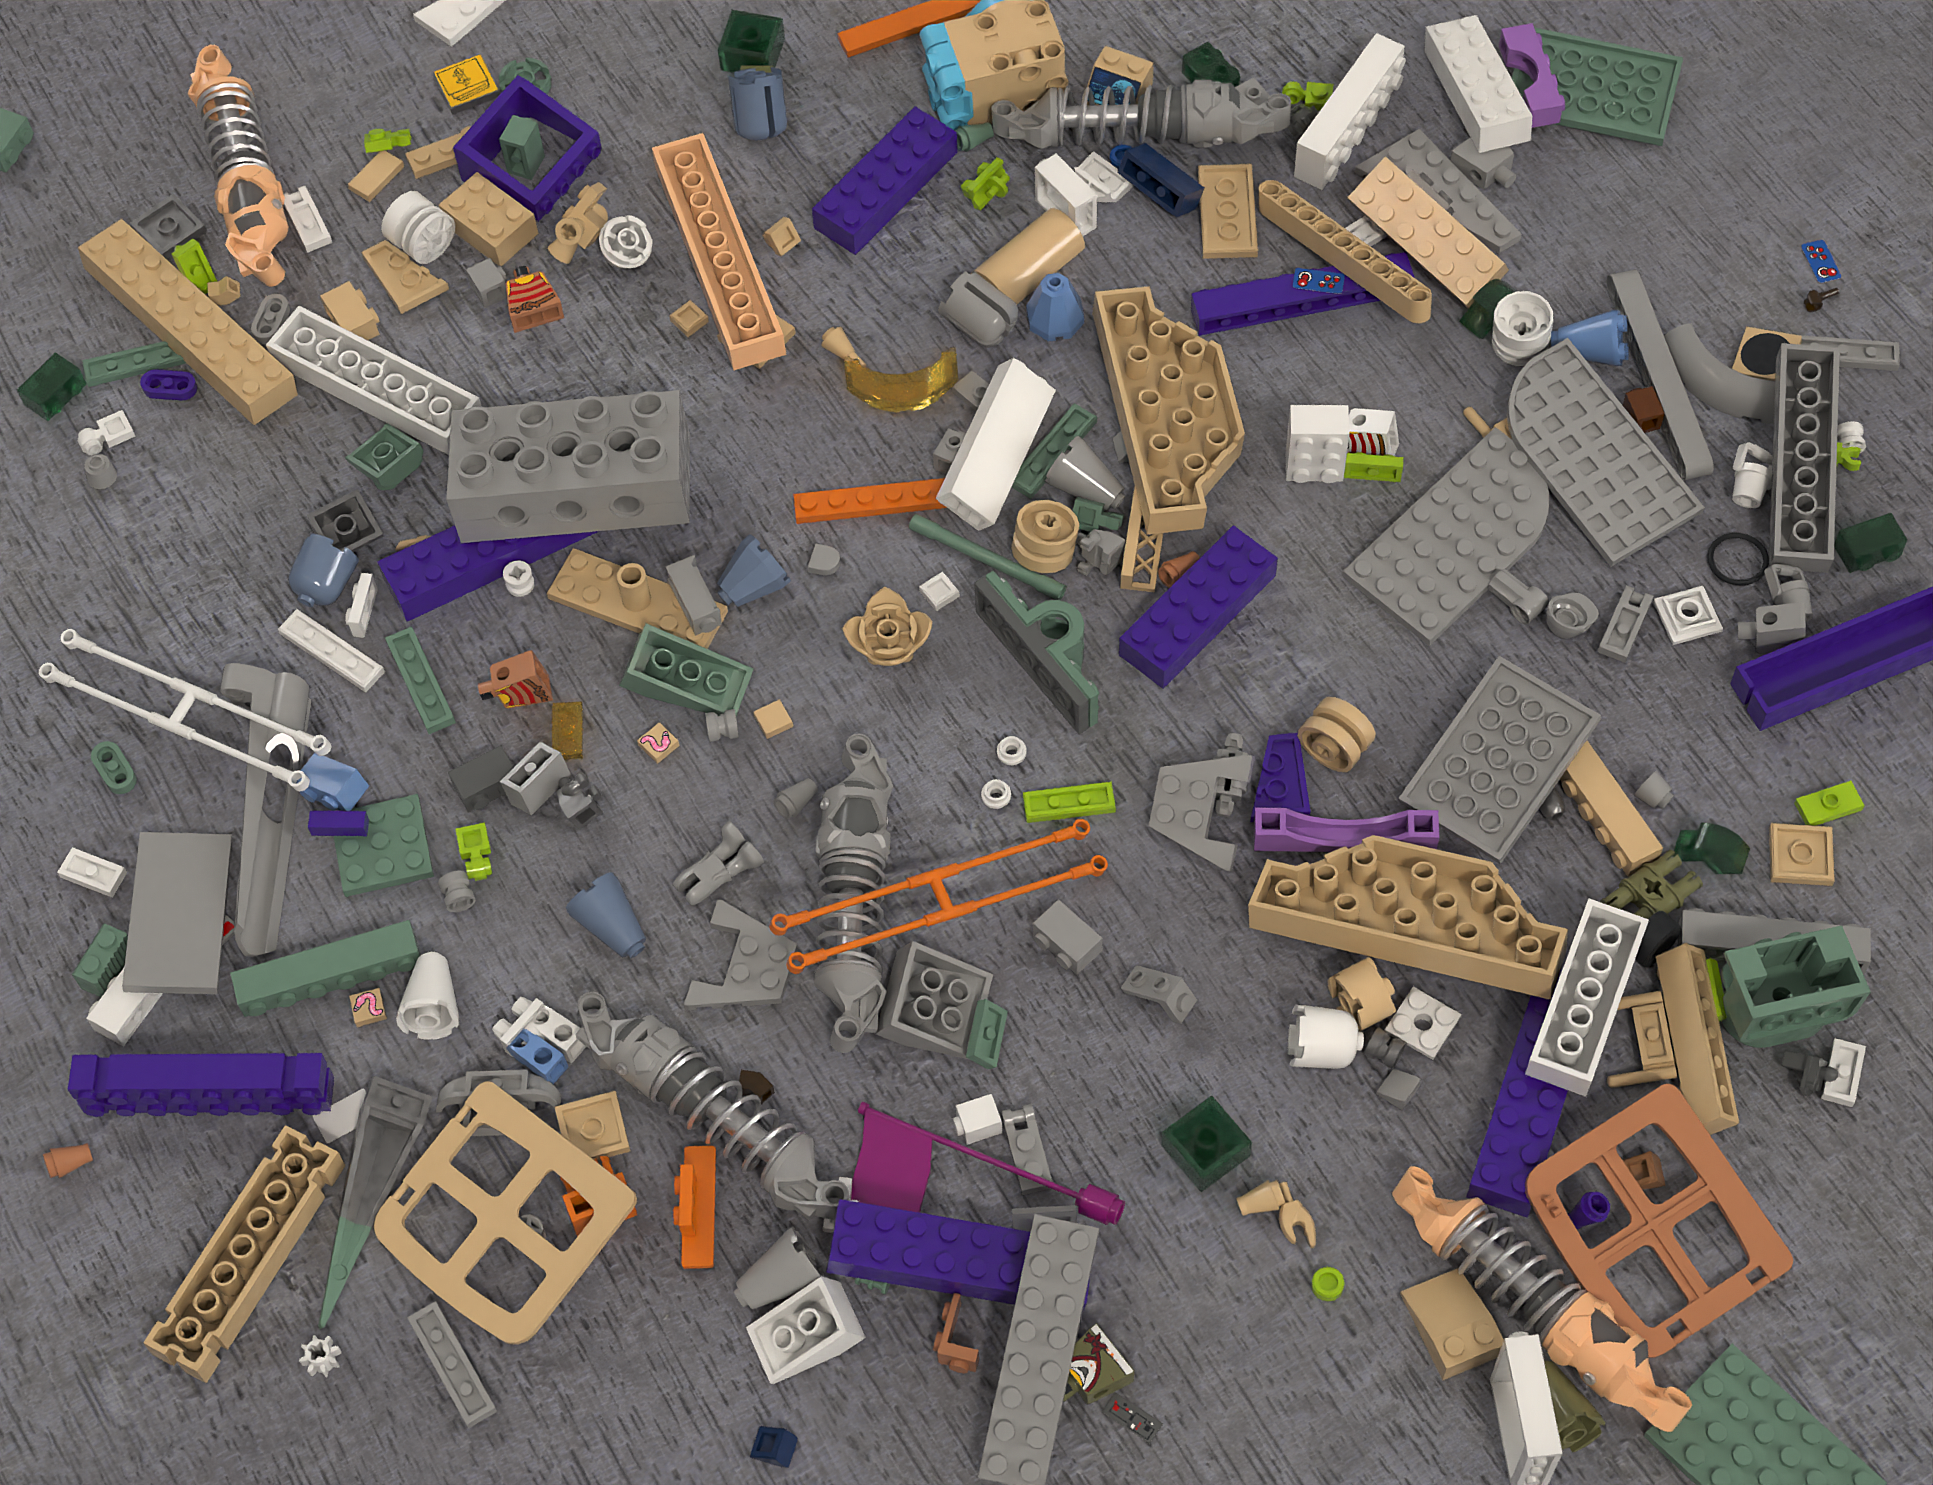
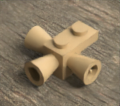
M600 182L592 186L586 185L577 196L580 201L575 207L573 205L570 206L563 214V219L556 225L555 233L557 239L548 246V250L556 259L563 263L569 264L578 245L586 249L594 244L604 224L608 221L606 209L597 203L607 190Z

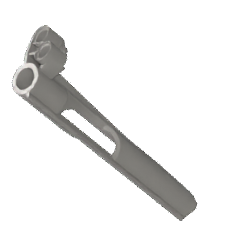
M229 663L224 666L220 693L232 700V704L240 705L250 710V712L295 731L301 730L307 733L311 699L309 698V685L304 679L292 673L274 674L263 668L240 663ZM249 719L247 755L269 764L271 751L277 745L283 744L291 751L289 770L294 772L302 769L305 745L296 742L293 737ZM247 763L234 933L237 945L244 956L254 957L275 951L277 947L299 791H296L287 782L281 823L272 821L262 809L267 771Z

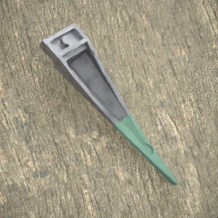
M376 1076L370 1079L362 1107L359 1110L318 1325L319 1329L323 1328L328 1321L372 1229L375 1217L384 1204L424 1125L432 1096Z

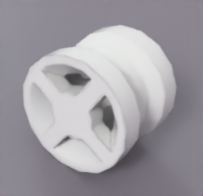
M1853 421L1838 425L1837 440L1842 443V448L1858 447L1861 449L1860 453L1866 448L1865 439L1862 438L1864 433L1862 424Z
M520 560L510 562L505 566L503 578L508 592L517 597L528 595L534 588V578L530 566Z

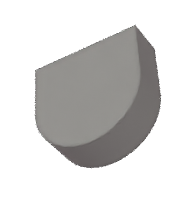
M816 543L808 565V572L819 575L835 573L840 567L838 551L831 546Z

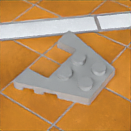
M1241 755L1160 767L1149 827L1225 871L1232 872L1238 845L1208 839L1217 786L1220 777L1250 783L1255 756Z
M717 899L710 926L712 929L739 934L723 986L692 980L684 1002L685 1010H697V1007L712 1006V1009L724 1008V1005L735 1004L754 1006L782 1003L791 974L786 967L789 956L798 951L797 943L783 935L773 934L766 925L725 901Z

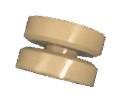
M1037 500L1026 504L1018 512L1011 546L1014 558L1020 565L1039 573H1055L1065 569L1072 562L1080 526L1077 516L1070 508L1055 501Z
M1326 697L1321 700L1314 709L1313 716L1306 719L1298 730V738L1304 749L1316 761L1338 772H1348L1360 759V754L1367 750L1374 741L1376 734L1373 725L1361 711L1350 703L1336 697Z

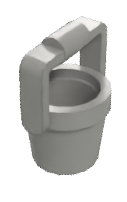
M1779 563L1766 568L1764 573L1773 603L1781 605L1805 602V622L1811 620L1813 613L1809 597L1810 590L1802 570L1798 567ZM1777 575L1792 576L1793 581L1780 585Z

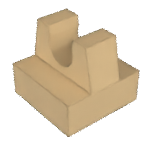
M787 217L780 219L762 235L767 245L772 247L775 254L783 256L801 241L793 223Z

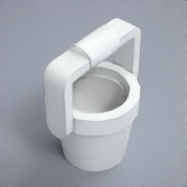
M1750 442L1739 445L1733 464L1735 482L1732 500L1742 507L1758 508L1761 505L1766 490L1772 488L1773 456L1768 451ZM1747 452L1760 461L1769 464V467L1750 462L1744 463Z

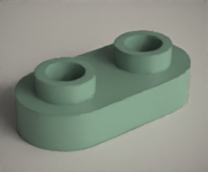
M105 741L93 748L91 760L109 790L115 794H125L131 791L136 785L137 777L118 745ZM112 757V760L104 762L107 758ZM121 779H126L124 782L118 784V782Z

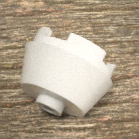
M630 215L615 217L606 222L600 231L599 244L602 255L613 267L621 269L635 268L645 263L652 251V239L646 229V224L640 219Z

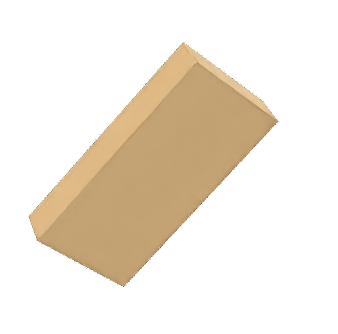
M385 150L380 151L348 183L349 190L370 202L404 168L403 161Z

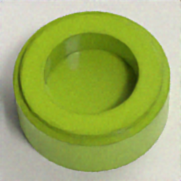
M1320 1268L1313 1275L1312 1291L1320 1300L1334 1301L1343 1292L1344 1278L1335 1268Z

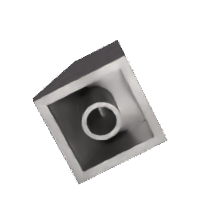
M358 489L307 514L313 532L334 540L332 546L341 551L347 547L354 552L384 537L383 532Z

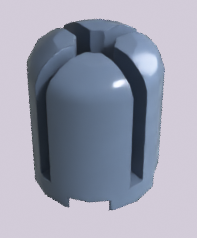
M771 67V73H766L765 71H756V68L735 71L734 77L728 76L734 129L739 136L749 140H765L768 137H777L786 130L787 114L781 69Z

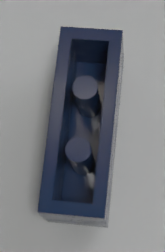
M1147 143L1126 150L1117 172L1176 218L1196 210L1205 187Z

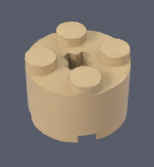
M1370 957L1328 978L1331 997L1333 999L1338 996L1341 1006L1337 1007V1010H1343L1353 1015L1359 1032L1396 1012L1391 999V995L1395 993L1393 985L1388 978H1381L1375 963Z

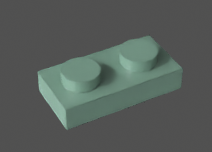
M987 999L977 1001L966 1058L986 1069L997 1067L1008 1013L1007 1010Z

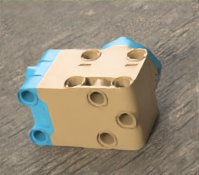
M981 0L965 17L939 24H930L920 31V38L926 52V63L923 65L922 71L928 85L930 103L933 111H937L940 122L953 130H957L958 126L983 124L986 122L992 125L991 108L997 101H1011L1017 108L1026 111L1040 100L1050 87H1057V90L1060 87L1064 91L1068 85V79L1065 74V48L1049 5L1044 0Z

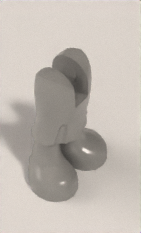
M730 821L726 822L721 828L722 842L711 853L707 851L701 860L684 870L673 882V886L679 892H684L693 886L685 897L691 906L704 901L721 885L732 881V877L746 869L758 868L764 863L757 849L749 841H745L743 835ZM737 853V855L729 863H727L726 865L723 864V861L728 859L733 854Z

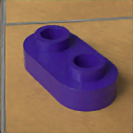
M155 369L146 372L140 380L144 394L152 399L188 400L196 394L198 389L194 376L186 371Z

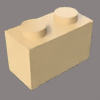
M350 281L320 295L325 312L334 324L366 340L380 335L376 325L380 321L372 307L369 309L366 307L367 301L360 289L355 290Z

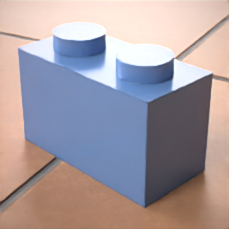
M316 753L311 756L300 770L310 780L308 788L300 791V794L310 802H321L332 811L336 809L351 811L369 787L356 768L325 756H318Z

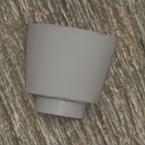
M95 454L86 460L84 466L89 486L94 489H104L116 481L117 470L108 457L103 454Z
M1657 770L1651 774L1634 794V796L1654 809L1657 806L1663 809L1674 797L1670 793L1673 788Z

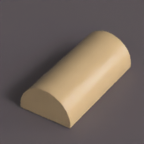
M1050 208L974 271L1016 302L1017 305L1038 287L1047 274L1056 273L1084 250V239L1076 224L1065 213L1056 208Z

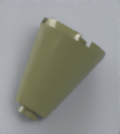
M1544 1360L1561 1448L1566 1449L1570 1447L1573 1453L1596 1440L1602 1433L1600 1425L1605 1426V1421L1602 1415L1553 1361Z

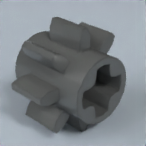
M1304 104L1295 107L1291 111L1290 125L1287 127L1293 136L1297 134L1302 136L1318 115V111L1314 106L1308 108Z

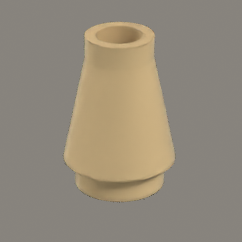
M1267 1180L1243 1196L1236 1198L1243 1216L1279 1210V1206L1285 1204L1277 1180L1273 1182Z

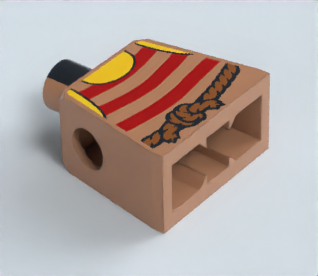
M527 266L516 268L513 272L515 278L505 283L509 315L514 333L563 319L564 314L561 301L545 274L541 271L530 273Z
M532 650L492 664L490 667L491 680L478 684L482 700L498 697L505 708H515L553 700L549 674Z

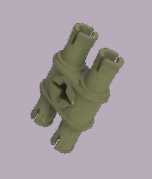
M1668 850L1652 864L1644 863L1641 865V869L1629 878H1623L1620 881L1619 888L1601 899L1600 902L1618 909H1622L1630 902L1634 903L1639 908L1634 914L1648 919L1659 911L1669 914L1674 909L1681 908L1684 899L1697 889H1700L1703 883L1699 876L1693 880L1696 873L1689 871L1687 875L1673 885L1669 884L1664 877L1677 867H1680L1682 861L1678 854L1672 858L1671 856L1675 852Z

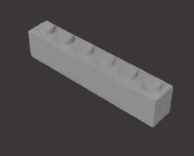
M1693 908L1683 910L1678 924L1681 926L1682 931L1677 939V947L1687 943L1704 950L1706 959L1726 961L1725 951L1751 946L1762 939L1771 938L1773 941L1782 939L1793 932L1805 934L1841 925H1831L1826 921L1801 922L1795 918L1771 919L1764 915L1740 916L1728 911L1710 913L1702 909ZM1846 924L1842 927L1864 975L1871 963V928H1862L1857 924Z

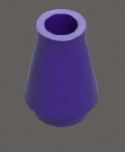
M1587 1192L1572 1211L1568 1213V1216L1575 1228L1580 1229L1584 1226L1604 1221L1608 1217L1610 1203L1606 1196L1600 1192Z

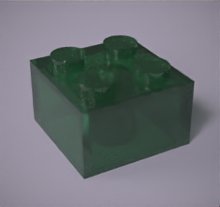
M732 9L718 47L720 69L734 73L741 70V66H773L775 68L785 41L783 18Z
M1211 1095L1162 1131L1161 1146L1202 1193L1251 1156L1252 1141Z

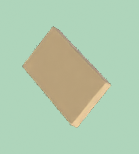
M1252 164L1198 166V183L1205 187L1199 201L1203 259L1258 257Z

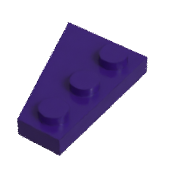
M1298 733L1269 735L1250 822H1254L1255 807L1287 808L1310 816L1311 810Z

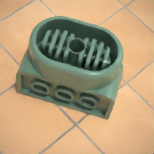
M1842 925L1805 934L1793 932L1782 939L1773 941L1771 938H1766L1756 942L1754 945L1724 952L1727 964L1722 969L1721 977L1726 989L1723 1002L1727 1018L1722 1020V1023L1733 1038L1751 1047L1766 1048L1809 1038L1819 1032L1824 1025L1840 1022L1855 1015L1871 993Z

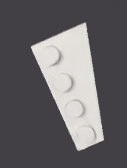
M439 0L414 13L413 16L415 22L452 47L506 0Z

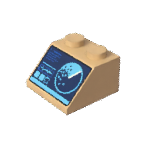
M1104 46L1093 66L1087 86L1093 92L1095 105H1102L1104 91L1108 86L1113 90L1115 105H1123L1125 89L1129 85L1134 91L1135 101L1138 104V98L1146 92V88L1149 85L1152 86L1154 62Z

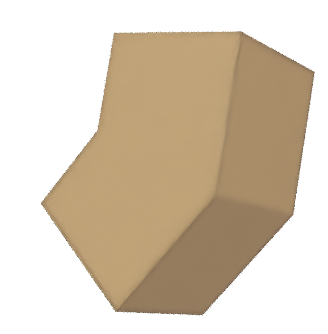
M227 276L218 282L208 283V297L217 306L228 305L240 297V283Z

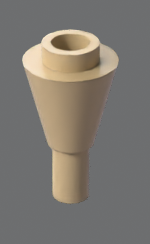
M832 327L822 336L823 348L843 360H847L858 372L865 368L866 363L855 353L842 327L836 329Z

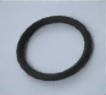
M1732 532L1718 537L1712 542L1707 554L1708 564L1714 575L1720 580L1736 586L1750 585L1759 581L1765 575L1764 570L1769 566V555L1763 544L1756 538L1744 533ZM1740 538L1747 540L1760 550L1763 557L1762 568L1759 573L1749 579L1736 580L1722 574L1715 566L1713 555L1716 547L1727 539Z

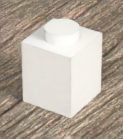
M992 1094L956 1105L957 1117L952 1118L957 1135H963L967 1145L1002 1133V1121Z

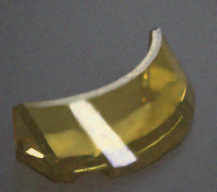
M950 347V350L942 351L940 359L928 367L905 374L881 373L862 366L859 358L852 359L850 356H845L844 359L847 390L852 395L870 404V406L884 411H914L929 406L947 393L959 379L956 347Z

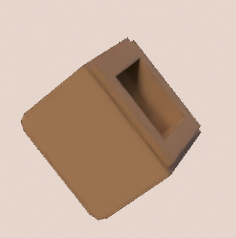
M1649 1151L1623 1160L1642 1190L1659 1188L1666 1185L1660 1159L1653 1152Z

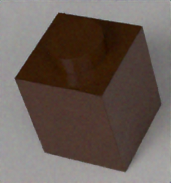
M1653 386L1643 389L1635 388L1627 392L1623 401V407L1643 432L1659 430L1665 413Z

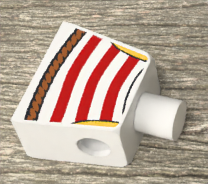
M1352 409L1349 414L1347 453L1362 452L1367 455L1383 456L1388 454L1395 456L1399 445L1395 411Z

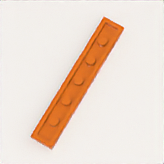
M930 0L837 33L838 40L849 58L919 33L930 24H939L962 18L972 11L981 0Z

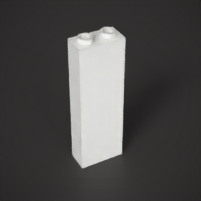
M1012 358L998 365L936 496V500L978 531L995 524L1056 391L1047 384L1045 379L1029 370L1023 362Z

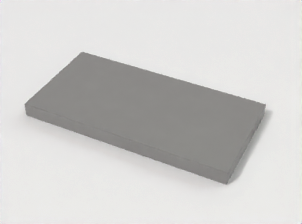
M140 832L122 983L123 992L218 994L232 834Z

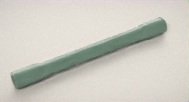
M917 513L910 521L909 529L929 539L937 540L1026 583L1055 600H1061L1065 594L1066 585L1048 576L1031 571L941 527L938 523Z

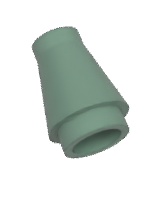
M989 122L958 126L957 130H954L957 132L958 151L964 150L968 152L994 136L992 125Z

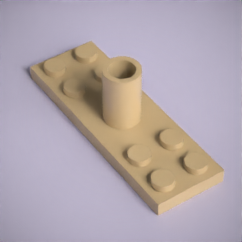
M575 548L570 552L547 592L548 599L636 633L640 634L647 623L708 649L720 627L717 626L708 633L703 632L695 635L668 583L647 576L644 568L639 564L628 563L620 566ZM715 601L717 608L720 609L721 622H723L728 613L727 606Z

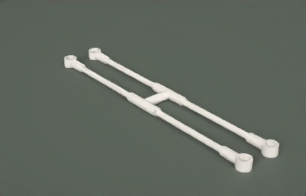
M67 629L61 634L60 640L67 648H79L90 654L96 653L170 685V688L184 693L183 698L171 717L167 718L156 712L150 713L78 682L74 677L59 671L52 663H45L39 669L40 677L47 683L57 682L100 698L146 718L148 722L189 740L194 739L272 773L274 777L288 782L299 792L306 790L310 784V780L304 772L300 770L292 772L278 765H270L196 733L195 729L181 724L195 699L210 705H218L293 737L296 742L310 747L318 756H325L331 750V743L323 735L312 736L301 730L295 731L222 700L216 694L176 677L170 678L102 649L96 643L82 638L73 629ZM302 778V780L296 784L297 780Z

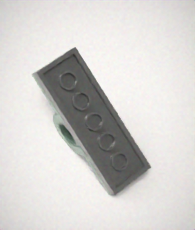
M994 571L988 573L986 578L982 577L974 582L976 613L1078 735L1086 731L1088 726L1092 727L1098 723L1099 691L1091 680L1087 681L1082 676L1081 672L1084 660V620L1079 610L1070 603L1060 600H1045L1029 610L1022 598L1017 599L1012 593L1011 586L1005 578L1000 579ZM1056 617L1063 618L1064 620H1058Z

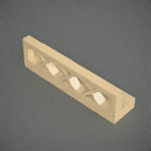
M1135 486L1120 588L1155 592L1163 533L1152 534L1148 537L1141 530L1144 521ZM1141 536L1144 540L1139 543V539ZM1157 538L1155 545L1152 541ZM1148 544L1155 553L1154 556L1144 561L1137 552ZM1136 560L1140 563L1137 567H1135ZM1153 562V566L1151 569L1148 565ZM1144 568L1151 576L1150 584L1133 582L1134 574Z

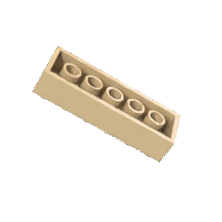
M1386 156L1347 197L1363 215L1470 311L1509 271L1506 264Z

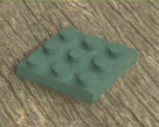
M418 794L353 808L351 811H366L369 818L367 836H334L342 889L345 897L434 877Z

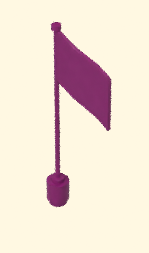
M862 1102L859 1106L858 1113L865 1115L863 1143L852 1180L851 1200L920 1213L931 1172L932 1144L934 1140L1076 1198L1075 1205L1078 1206L1079 1214L1105 1225L1109 1223L1116 1225L1123 1214L1125 1201L1119 1199V1195L1092 1184H1089L1086 1189L1082 1187L1079 1192H1075L874 1110L866 1102Z

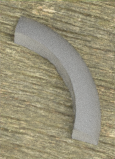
M1692 323L1680 325L1664 335L1680 378L1685 383V388L1707 405L1736 418L1746 416L1761 419V423L1774 424L1775 381L1758 379L1742 374L1720 362L1701 343Z

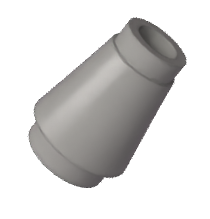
M806 778L804 781L778 792L777 798L774 799V806L784 818L796 817L818 792V788L811 779Z

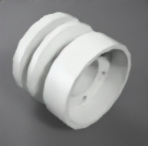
M409 191L399 196L387 209L382 220L381 230L385 238L402 249L419 264H428L442 255L450 245L455 232V222L452 217L439 207L434 206L432 202L419 192Z
M1517 291L1506 295L1498 302L1494 311L1492 347L1496 355L1505 363L1514 366H1525L1533 357L1549 349L1553 326V310L1548 301L1542 296L1529 291Z

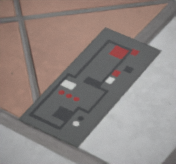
M1116 1392L1102 1411V1413L1149 1444L1163 1425V1423Z

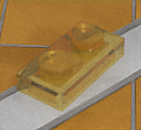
M582 701L552 704V748L561 752L564 760L583 759Z

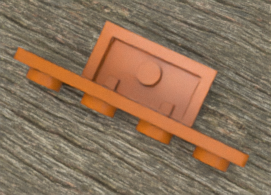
M686 1146L684 1148V1165H680V1176H675L674 1191L675 1195H679V1206H674L673 1220L674 1225H679L682 1234L681 1265L684 1269L713 1268L716 1147Z

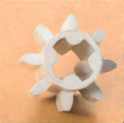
M314 1335L313 1341L308 1345L302 1344L301 1346L305 1356L301 1357L299 1361L302 1366L309 1365L307 1371L312 1377L316 1372L323 1373L325 1377H328V1371L333 1367L339 1368L340 1366L335 1356L340 1355L342 1352L338 1346L332 1347L333 1340L330 1336H327L325 1340H321Z

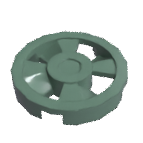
M525 58L526 62L516 63V60L511 61L503 67L499 74L501 92L505 90L506 86L517 75L525 78L546 94L551 89L552 78L549 69L543 62L537 59ZM541 71L546 79L536 80L534 74Z

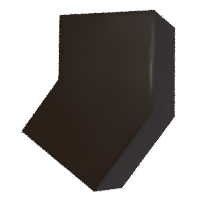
M741 1070L739 1082L742 1085L743 1096L757 1095L762 1105L775 1093L774 1086L760 1072Z

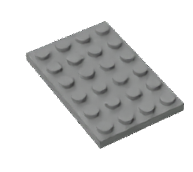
M1498 656L1402 792L1399 802L1412 810H1438L1439 827L1501 864L1601 720V715L1503 657Z

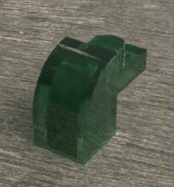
M1491 280L1473 296L1474 303L1459 322L1478 338L1484 339L1493 327L1494 311L1498 302L1506 295L1517 292V290L1504 280Z
M1701 822L1697 830H1680L1673 857L1678 854L1682 862L1704 861L1716 875L1742 874L1750 847L1734 831L1717 824Z

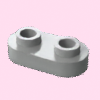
M270 294L262 300L251 325L253 337L258 343L267 344L287 320L290 314V306L285 296Z

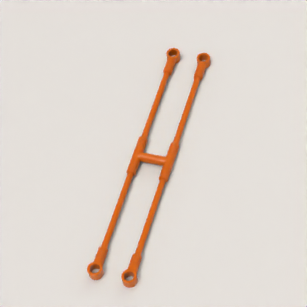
M1077 819L1072 826L1054 831L1051 835L960 864L953 863L908 877L906 881L815 910H804L788 916L776 914L772 918L769 927L773 934L778 936L784 935L788 928L809 922L812 918L906 888L914 889L930 884L941 910L924 915L922 919L832 948H821L805 954L794 952L789 956L786 967L791 973L799 974L806 966L824 961L827 957L922 926L929 927L976 912L978 908L1064 880H1075L1090 874L1096 877L1101 876L1107 869L1108 862L1103 856L1095 855L1090 862L1070 868L1068 872L978 901L971 900L953 906L942 879L958 875L960 871L1051 842L1058 843L1071 838L1083 840L1090 831V824L1084 819ZM1076 827L1083 828L1084 832L1078 831ZM1094 863L1100 864L1102 869L1096 868ZM775 922H782L785 927L780 928L776 926ZM792 960L800 961L801 966H795Z

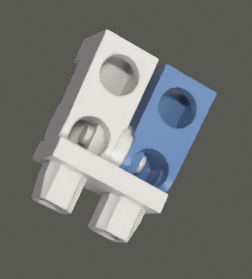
M520 997L512 1007L513 1014L519 1017L512 1025L503 1018L494 1025L492 1030L502 1043L507 1054L514 1057L538 1076L554 1084L569 1067L567 1061L572 1064L587 1047L576 1039V1033L581 1028L553 1009L545 1006L537 998L532 1002L524 997Z

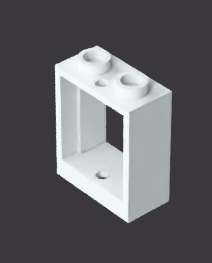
M1057 154L1048 159L1041 160L1035 166V201L1045 211L1050 208H1056L1065 213L1076 224L1082 236L1097 228V194Z

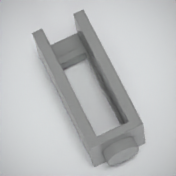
M693 555L666 566V571L670 577L667 579L694 634L708 633L717 626L722 625L720 609L717 608L697 568L696 556Z

